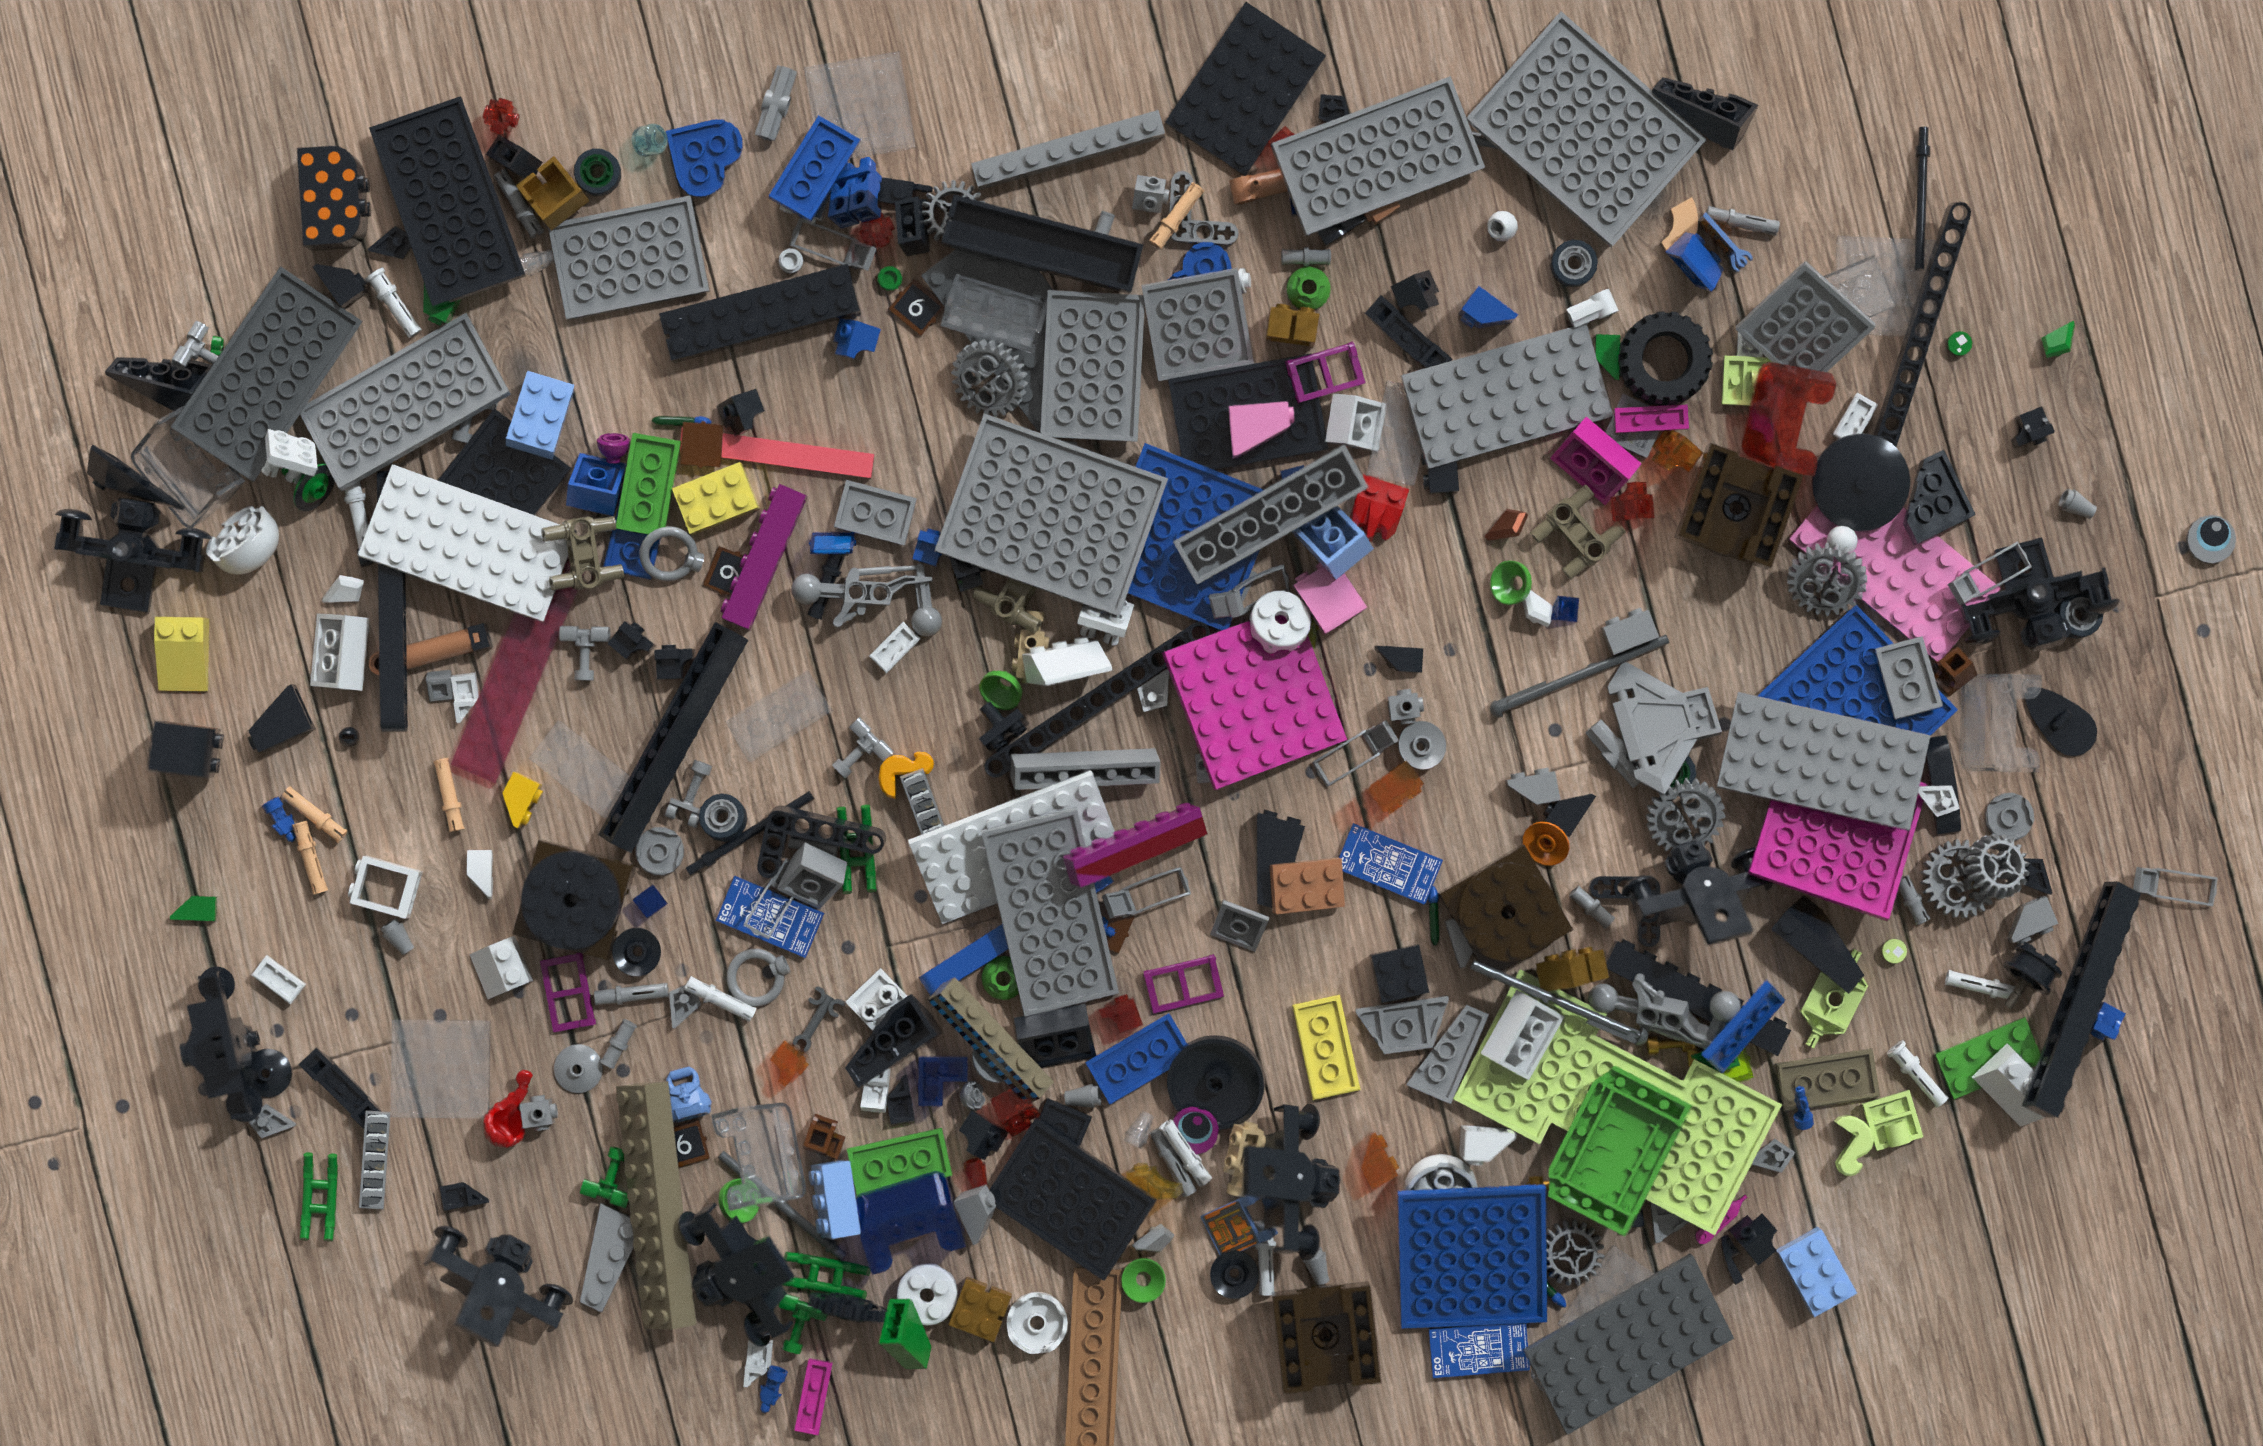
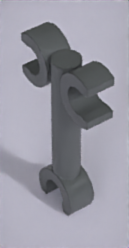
M816 986L815 990L821 993V998L815 1000L810 997L808 1000L814 1005H820L804 1032L793 1040V1044L796 1045L798 1040L804 1039L807 1043L804 1048L805 1052L810 1049L812 1044L811 1037L826 1012L829 1010L833 1017H838L839 1014L833 1010L834 1004L838 1003L842 1006L846 1004L842 999H834L827 995L825 990L819 986Z

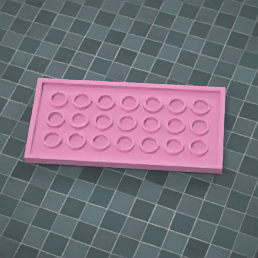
M1816 505L1788 540L1806 554V547L1815 550L1816 543L1821 548H1824L1828 534L1838 525L1826 518ZM1903 507L1893 520L1882 527L1869 531H1854L1858 541L1857 547L1854 550L1856 552V559H1862V566H1866L1865 575H1867V583H1865L1866 592H1862V599L1860 600L1909 640L1923 636L1928 656L1934 661H1939L1946 656L1969 628V624L1964 623L1961 605L1959 606L1947 584L1954 581L1956 577L1962 575L1964 571L1973 567V565L1937 535L1913 545L1903 525L1907 511ZM1834 557L1833 568L1838 566V574L1843 577L1848 576L1847 574H1841V563ZM1977 568L1969 571L1980 593L1996 585ZM1998 586L1980 597H1973L1964 604L1969 606L1984 602L1989 594L1999 592L2001 588Z

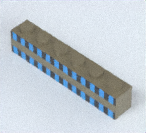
M955 977L942 983L929 997L928 1001L1026 1104L1040 1099L1054 1083Z

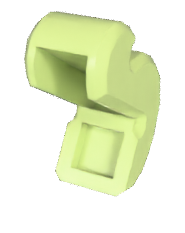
M1843 1115L1837 1117L1834 1122L1853 1134V1136L1835 1161L1837 1170L1843 1175L1854 1176L1859 1173L1863 1166L1862 1163L1857 1161V1158L1868 1154L1872 1149L1874 1136L1872 1129L1864 1121L1854 1116Z

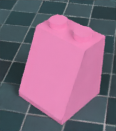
M1288 402L1229 406L1232 459L1241 457L1289 430L1290 424L1294 422L1293 407H1288Z
M1319 563L1316 565L1318 570L1309 575L1306 571L1296 577L1297 583L1293 587L1308 607L1321 632L1325 635L1365 610L1367 606L1345 573L1338 579H1335Z

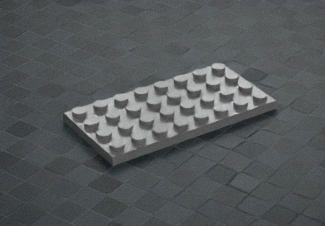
M1451 76L1270 144L1305 236L1485 168Z
M465 313L307 403L300 415L338 488L343 491L510 396L511 393L470 317Z
M1587 324L1576 328L1570 327L1400 376L1427 469L1577 427L1585 417H1588L1592 422L1613 417Z
M1738 692L1717 788L1909 831L1930 735Z
M1070 808L981 830L1024 1016L1118 994V986L1094 882L1081 888L1072 885L1063 860V856L1070 854L1072 849L1086 847L1077 808Z

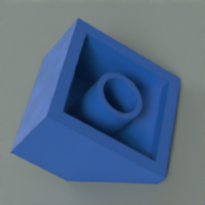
M1685 232L1665 253L1695 287L1711 292L1724 271V268L1719 264L1721 259L1712 250L1709 252L1704 247L1706 242L1699 234Z
M1480 286L1477 287L1458 313L1462 317L1460 321L1469 328L1473 326L1484 328L1511 324L1518 316L1517 313Z
M580 453L568 483L566 506L614 516L620 499L627 463H608L605 458Z

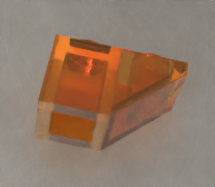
M1375 1131L1369 1135L1360 1164L1372 1189L1397 1177L1396 1170L1399 1169L1394 1156L1388 1157L1385 1151L1388 1145L1383 1135L1377 1136Z

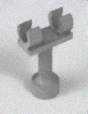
M694 760L691 767L694 771L693 780L689 786L690 789L686 793V798L683 802L671 798L665 813L666 817L674 819L680 806L692 811L687 825L697 828L700 808L693 806V800H695L694 798L700 787L699 784L702 782L701 780L704 776L710 775L713 766Z

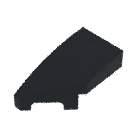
M1374 646V650L1381 654L1390 669L1422 673L1423 648Z

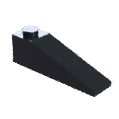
M1664 77L1660 79L1652 90V93L1708 139L1730 150H1734L1743 139L1758 108V104L1729 93L1728 97L1716 95L1713 89L1706 88V91L1693 89V86L1689 83Z
M117 357L105 370V375L168 409L181 413L213 365L190 360L185 370L182 371L171 364V359H162V362L157 363L148 362L146 358Z
M95 445L91 446L87 474L94 479L92 483L103 491L108 488L117 493L183 511L184 505L119 458Z
M1806 896L1801 897L1771 928L1777 937L1848 994L1865 976L1824 911Z
M910 994L888 1010L886 1016L872 1031L873 1033L856 1052L845 1069L856 1086L860 1088L943 1034V1031L932 1014L913 994Z

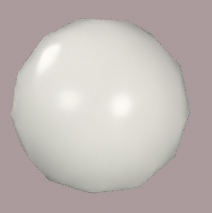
M1498 211L1489 218L1487 228L1490 236L1496 241H1508L1515 236L1518 225L1514 215L1508 211Z
M1835 527L1827 537L1830 548H1833L1838 543L1839 550H1843L1847 546L1848 554H1850L1857 547V536L1854 530L1849 527Z

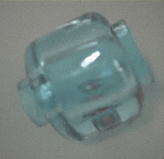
M653 123L639 126L632 134V146L640 156L658 155L665 151L667 147V134L658 124Z

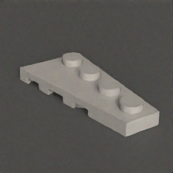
M1466 1005L1406 1085L1451 1104L1489 1014Z
M600 1203L580 1299L581 1303L600 1312H603L634 1248L630 1216L603 1203Z

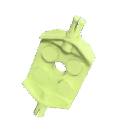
M1852 949L1851 955L1857 963L1862 953ZM1820 972L1802 1010H1799L1812 1028V1032L1805 1043L1806 1045L1815 1049L1820 1036L1824 1034L1845 1033L1868 987L1864 978L1848 994ZM1833 992H1838L1841 995V1002L1837 1006H1832L1828 1000L1829 995Z

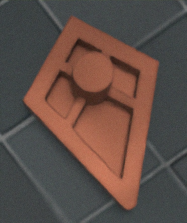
M1506 509L1485 535V538L1489 541L1519 536L1528 514L1522 511Z

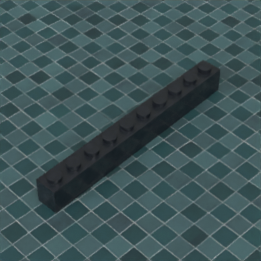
M717 622L714 623L598 834L600 837L632 853L656 807L662 800L667 787L674 778L678 767L685 758L689 747L697 736L700 727L708 716L717 696L720 694L728 676L731 674L739 656L743 652L748 639Z
M2118 881L2104 882L2022 1103L2023 1107L2043 1117L2059 1118L2064 1109V1101L2072 1087V1080L2076 1069L2081 1063L2082 1052L2089 1041V1033L2097 1019V1012L2101 1001L2106 995L2105 990L2109 979L2114 973L2117 957L2121 954L2124 938L2130 930L2131 919L2139 905L2138 900L2141 893Z

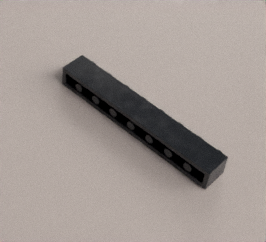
M1622 939L1621 943L1616 940L1614 941L1605 959L1608 970L1632 982L1637 974H1643L1645 977L1644 981L1651 985L1655 991L1661 990L1665 994L1664 997L1688 1002L1690 1012L1709 1022L1712 1021L1713 1015L1710 1011V1000L1715 994L1721 992L1722 989L1709 983L1708 987L1700 984L1701 978L1687 972L1686 976L1677 972L1679 967L1668 961L1664 965L1655 961L1656 955L1644 950L1643 954L1634 950L1636 945L1625 939ZM1738 998L1742 1008L1744 1000ZM1774 1016L1773 1020L1769 1019L1750 1043L1778 1056L1791 1030L1786 1028L1787 1022Z

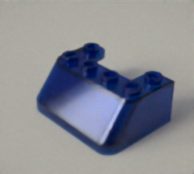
M933 1171L859 1194L855 1198L861 1232L860 1239L872 1275L887 1271L891 1267L892 1254L889 1245L936 1232L940 1246L947 1251L966 1247L964 1229L953 1203L954 1198L947 1177L939 1171Z

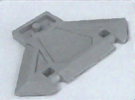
M1626 661L1621 663L1607 687L1609 695L1617 694L1619 702H1615L1612 705L1629 761H1637L1640 768L1633 771L1635 780L1663 795L1667 792L1696 740L1718 736L1722 733L1708 687L1682 693ZM1631 691L1633 698L1628 699L1627 692ZM1652 758L1654 765L1649 766L1647 759Z

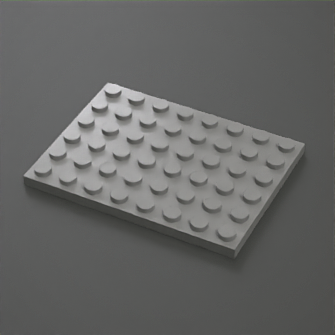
M1562 11L1467 117L1470 125L1611 248L1707 140Z
M984 413L935 552L1119 617L1168 478Z

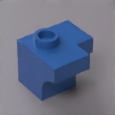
M839 319L833 342L838 343L835 354L842 357L855 358L856 354L861 350L874 352L881 329L856 320Z
M927 528L926 532L920 530L912 559L937 567L942 554L935 552V548L941 532Z
M2101 1001L2097 1012L2098 1016L2092 1025L2090 1034L2102 1041L2105 1037L2115 1040L2126 1013Z

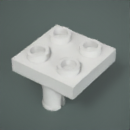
M268 429L265 436L267 460L262 468V473L269 476L271 471V477H276L280 467L287 468L289 470L285 479L292 483L295 478L294 484H298L303 473L314 476L317 470L315 443L307 438H297L283 431Z
M1125 600L1119 617L1083 604L1077 624L1082 625L1080 634L1086 636L1089 629L1088 638H1094L1096 629L1104 631L1106 633L1103 641L1109 644L1112 636L1111 645H1117L1119 637L1124 638L1134 604L1128 603Z
M880 968L846 1003L873 1031L886 1016L888 1010L907 997V995Z

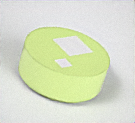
M1889 939L1883 944L1881 953L1886 961L1899 963L1906 957L1907 948L1901 940Z

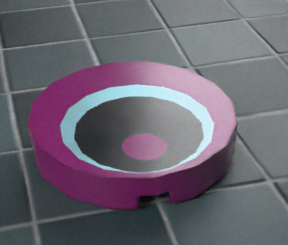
M1189 1107L1182 1109L1174 1116V1124L1196 1155L1205 1153L1214 1146L1218 1138L1219 1126L1215 1117L1205 1109L1203 1111L1198 1109V1107Z

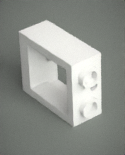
M363 856L362 860L359 859L355 867V874H358L356 882L351 883L348 897H351L350 903L408 919L412 912L423 871L370 856ZM369 864L408 875L399 909L360 899Z

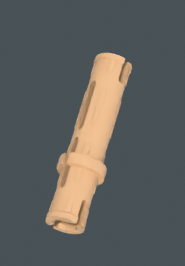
M1192 182L1170 214L1161 220L1162 224L1149 240L1155 247L1162 250L1173 233H1177L1179 230L1178 226L1204 193V190L1199 185Z
M449 758L435 760L433 763L444 804L442 811L446 813L449 832L463 830L465 827L460 812L462 806L461 802H458Z
M291 786L286 789L289 795L285 792L282 794V800L316 825V829L319 831L323 830L337 843L342 840L339 834L343 837L347 834L348 831L333 821L330 814H324Z
M303 821L293 824L292 827L298 846H296L297 851H300L313 895L327 891L328 888L316 854V842L312 840L308 822Z

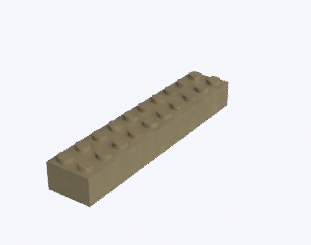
M668 1081L644 1082L616 1086V1100L620 1117L619 1126L622 1134V1150L624 1152L625 1175L628 1187L627 1197L630 1204V1222L633 1230V1247L635 1249L636 1272L639 1282L638 1293L641 1300V1319L644 1329H677L696 1325L687 1242L682 1238L678 1227L679 1218L683 1213L669 1083Z

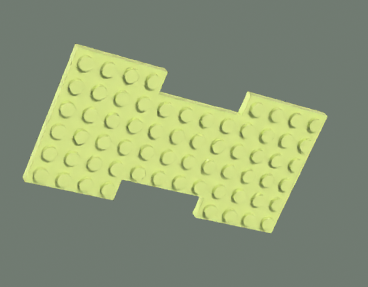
M1521 969L1516 976L1517 979L1541 988L1538 978ZM1510 987L1453 1099L1540 1144L1551 1123L1566 1131L1569 1130L1593 1081L1607 1073L1614 1066L1674 1095L1693 1106L1646 1200L1715 1235L1782 1104L1695 1059L1682 1081L1597 1037L1599 1028L1587 1024L1588 1019L1567 1011L1550 1000L1548 1003H1545L1541 999L1519 990L1565 1016L1531 1078L1527 1080L1481 1054L1515 991L1518 990ZM1561 990L1548 991L1601 1015H1607L1606 1013L1594 1010L1592 1006Z

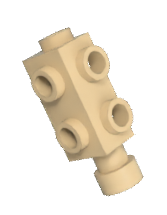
M1025 610V612L1044 622L1045 612ZM1040 628L1036 633L1028 629H1021L1020 634L1015 633L1014 648H1019L1018 658H1013L1012 672H1016V678H1021L1020 683L1031 684L1027 683L1022 654L1030 653V648H1033L1027 645V640L1034 638L1036 640L1034 647L1044 646L1045 649H1048L1049 637H1045V632L1040 631Z
M1244 1122L1243 1125H1233L1229 1137L1228 1153L1224 1160V1172L1232 1175V1180L1228 1182L1226 1191L1230 1195L1243 1197V1147L1248 1145L1265 1146L1266 1138L1263 1135L1264 1131L1259 1129L1256 1123Z

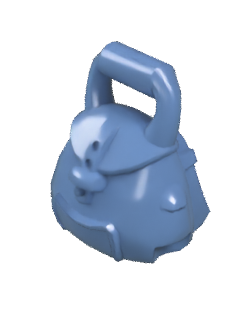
M685 1067L670 1071L666 1081L669 1083L673 1122L687 1121L709 1114L712 1101L709 1095L700 1087L699 1075L696 1070L691 1067ZM692 1076V1082L682 1083L674 1086L672 1083L674 1080Z

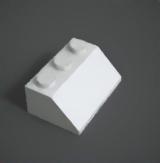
M317 613L310 686L363 690L369 618Z
M1088 636L1075 638V643L1067 644L1066 641L1052 643V648L1045 649L1044 646L1030 648V653L1022 654L1027 683L1045 686L1112 671V666L1099 642L1089 640Z
M1516 990L1481 1054L1529 1080L1565 1016Z
M2008 1044L1972 1076L2020 1127L2045 1118L2022 1106L2034 1070Z
M1461 1125L1459 1155L1469 1165H1483V1161H1490L1513 1141L1515 1133L1510 1128Z

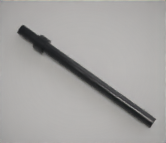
M1924 126L1919 127V140L1916 146L1918 171L1914 270L1917 271L1924 270L1927 166L1931 146L1928 145L1929 127Z
M808 791L785 806L799 809L814 800V797ZM774 814L776 822L785 818L782 814ZM768 817L742 832L734 840L724 843L711 852L708 850L702 854V858L686 867L689 875H693L706 866L709 868L717 863V859L764 831Z

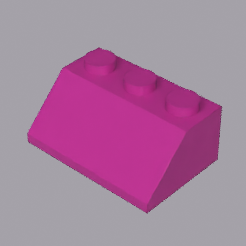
M1588 417L1581 421L1550 457L1552 461L1580 485H1587L1594 493V496L1604 505L1625 485L1641 465L1636 458Z

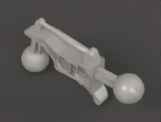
M920 563L900 567L852 568L844 584L821 583L817 577L811 574H801L792 583V595L801 604H813L820 597L843 599L841 612L833 620L835 627H840L857 615H863L866 611V605L889 606L893 593L904 585L915 584L918 609L912 616L911 624L917 634L929 637L935 635L942 626L941 614L932 607L929 587L932 577H925L924 567ZM916 570L917 576L904 575L888 583L859 581V576L889 574L898 571ZM851 586L861 588L862 596L859 599L850 597L849 588ZM881 587L886 591V598L879 601L874 598L873 591L875 588ZM854 604H857L856 611L847 613Z
M1637 974L1632 983L1638 994V1000L1619 996L1618 992L1608 984H1598L1590 990L1588 995L1589 1005L1600 1013L1608 1014L1614 1009L1637 1014L1636 1023L1639 1024L1640 1028H1645L1647 1032L1650 1030L1669 1038L1701 1047L1704 1050L1725 1028L1726 1023L1731 1021L1741 1009L1740 1001L1735 994L1728 991L1718 992L1710 1000V1011L1713 1018L1710 1026L1701 1024L1689 1012L1688 1002L1664 997L1663 991H1655L1651 985L1644 981L1645 977L1643 974Z

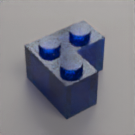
M920 1055L918 1106H943L944 1082L968 1081L969 1056Z

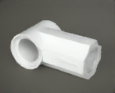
M1609 289L1589 297L1590 299L1566 309L1574 328L1585 325L1597 318L1599 320L1619 311Z

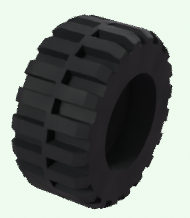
M1665 311L1643 317L1627 331L1619 347L1620 377H1623L1626 388H1630L1636 398H1641L1645 400V403L1651 405H1676L1695 395L1706 383L1713 362H1711L1713 350L1709 346L1708 342L1710 339L1708 335H1704L1701 330L1703 328L1698 323L1692 322V318L1687 315L1681 316L1678 312L1671 311L1670 313H1665ZM1669 336L1677 339L1684 346L1688 362L1685 371L1679 378L1664 382L1652 378L1646 372L1642 361L1643 351L1646 345L1654 338Z

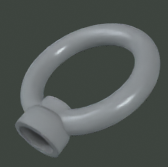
M662 527L652 531L643 540L639 551V558L644 570L653 578L661 581H675L686 576L691 570L699 572L703 564L704 554L698 552L694 539L686 531L677 527ZM672 536L685 543L688 553L682 567L674 571H661L652 565L649 558V550L656 540Z
M748 949L739 953L731 961L727 970L728 988L736 999L750 1006H764L778 997L784 985V975L790 973V968L783 955L776 958L770 952L762 949ZM752 958L766 961L775 976L772 989L760 997L746 995L740 990L736 981V974L740 965Z

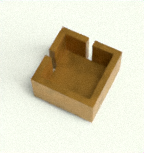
M555 156L537 169L547 182L542 184L537 176L531 173L516 185L551 231L590 201Z
M1276 304L1275 307H1271L1266 341L1314 347L1319 321V313H1314L1315 309L1300 307L1299 311H1294L1290 309V305Z
M1592 946L1578 949V953H1576V949L1561 952V957L1558 954L1544 956L1545 961L1535 963L1540 987L1545 991L1578 987L1609 978L1603 949L1593 951Z
M967 1276L949 1325L995 1342L1003 1320L999 1316L1004 1317L1012 1293L994 1286L991 1287L990 1293L985 1291L986 1283Z

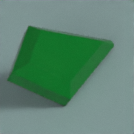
M2074 321L2041 338L2046 358L2058 357L2064 353L2071 352L2075 330Z

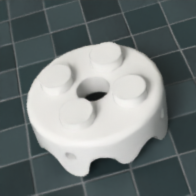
M1273 591L1260 597L1249 616L1252 637L1258 640L1268 653H1275L1278 650L1293 651L1305 641L1311 626V614L1304 601L1286 591ZM1275 616H1285L1287 623L1278 624L1275 621Z
M937 1264L915 1265L901 1278L897 1288V1299H911L922 1325H935L944 1321L953 1312L958 1299L957 1284L953 1275ZM925 1288H929L934 1292V1298L929 1302L923 1301L920 1297V1292Z
M1032 1292L1021 1296L1011 1306L1007 1316V1331L1011 1342L1029 1354L1053 1351L1061 1343L1067 1331L1068 1321L1064 1307L1056 1298L1047 1293ZM1034 1316L1042 1317L1044 1326L1040 1329H1034L1030 1325L1031 1318Z

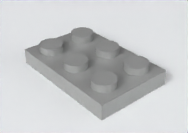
M846 480L834 527L905 546L917 498Z
M1923 636L1874 650L1894 720L1943 707Z

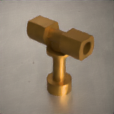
M1694 1016L1700 1022V1017ZM1657 1035L1648 1036L1646 1041L1648 1055H1657L1659 1049L1681 1048L1682 1052L1687 1054L1688 1067L1691 1066L1694 1060L1691 1058V1055L1702 1051V1048L1681 1040H1658Z

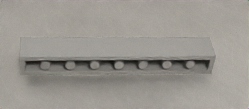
M1159 110L977 161L971 163L978 189L982 190L1165 137V131Z

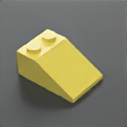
M155 617L154 644L158 690L208 691L209 618Z

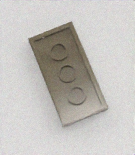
M1872 1048L1775 1063L1784 1112L1798 1110L1794 1102L1795 1088L1798 1086L1804 1087L1809 1108L1880 1097Z

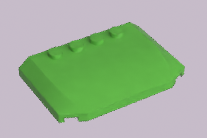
M1614 1066L1607 1073L1593 1081L1549 1167L1548 1197L1626 1237L1693 1105Z

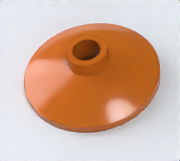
M1536 822L1530 825L1524 832L1523 845L1526 846L1534 861L1552 866L1566 859L1570 850V844L1566 834L1558 826L1549 822Z

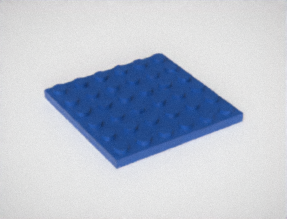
M1145 443L1136 467L1168 478L1128 593L1220 630L1228 629L1233 618L1230 616L1214 619L1209 595L1228 592V590H1232L1239 583L1248 579L1260 549L1197 584L1173 541L1264 490ZM1245 586L1239 590L1241 596L1243 594Z
M1857 605L1850 609L1758 695L1767 699L1930 736L1958 711L1938 689L1943 705L1942 708L1894 720L1874 651L1876 648L1894 643Z
M1545 1184L1397 1191L1401 1329L1547 1322Z

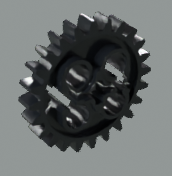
M812 1292L808 1301V1306L821 1311L823 1314L859 1323L865 1321L884 1322L886 1312L888 1311L887 1308L878 1306V1304H874L871 1300L838 1292Z

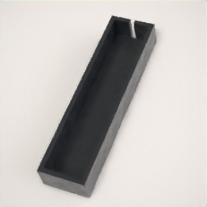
M953 196L947 218L952 220V222L947 221L941 241L942 246L1125 294L1132 292L1144 244L962 196Z
M845 264L659 313L664 335L670 337L666 339L671 361L677 363L859 315L861 310L849 266Z

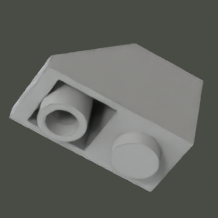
M1549 768L1534 770L1535 775L1526 777L1525 772L1511 774V779L1505 780L1508 787L1535 805L1561 800L1555 771L1549 772Z
M2041 896L2019 906L2007 937L2009 942L2023 944L2030 941V936L2039 932L2040 935H2044L2054 930L2052 926L2058 924V921L2046 896Z

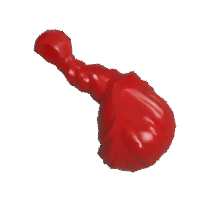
M521 1070L517 1073L516 1082L518 1088L510 1092L501 1102H496L492 1109L484 1116L485 1138L495 1147L510 1148L523 1140L525 1128H523L519 1107L528 1093V1085L533 1076L528 1070Z

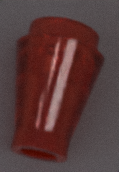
M978 1157L963 1162L964 1168L962 1171L972 1188L983 1185L988 1187L985 1162H982V1159Z

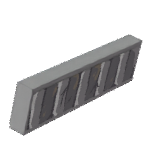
M922 768L900 776L921 835L944 827L924 769Z
M366 1111L359 1208L384 1209L391 1112Z

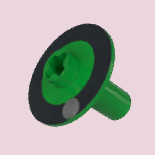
M326 464L317 465L314 476L303 473L298 484H296L293 502L299 510H313L320 506L330 495L335 480ZM282 467L281 473L286 476L289 469Z

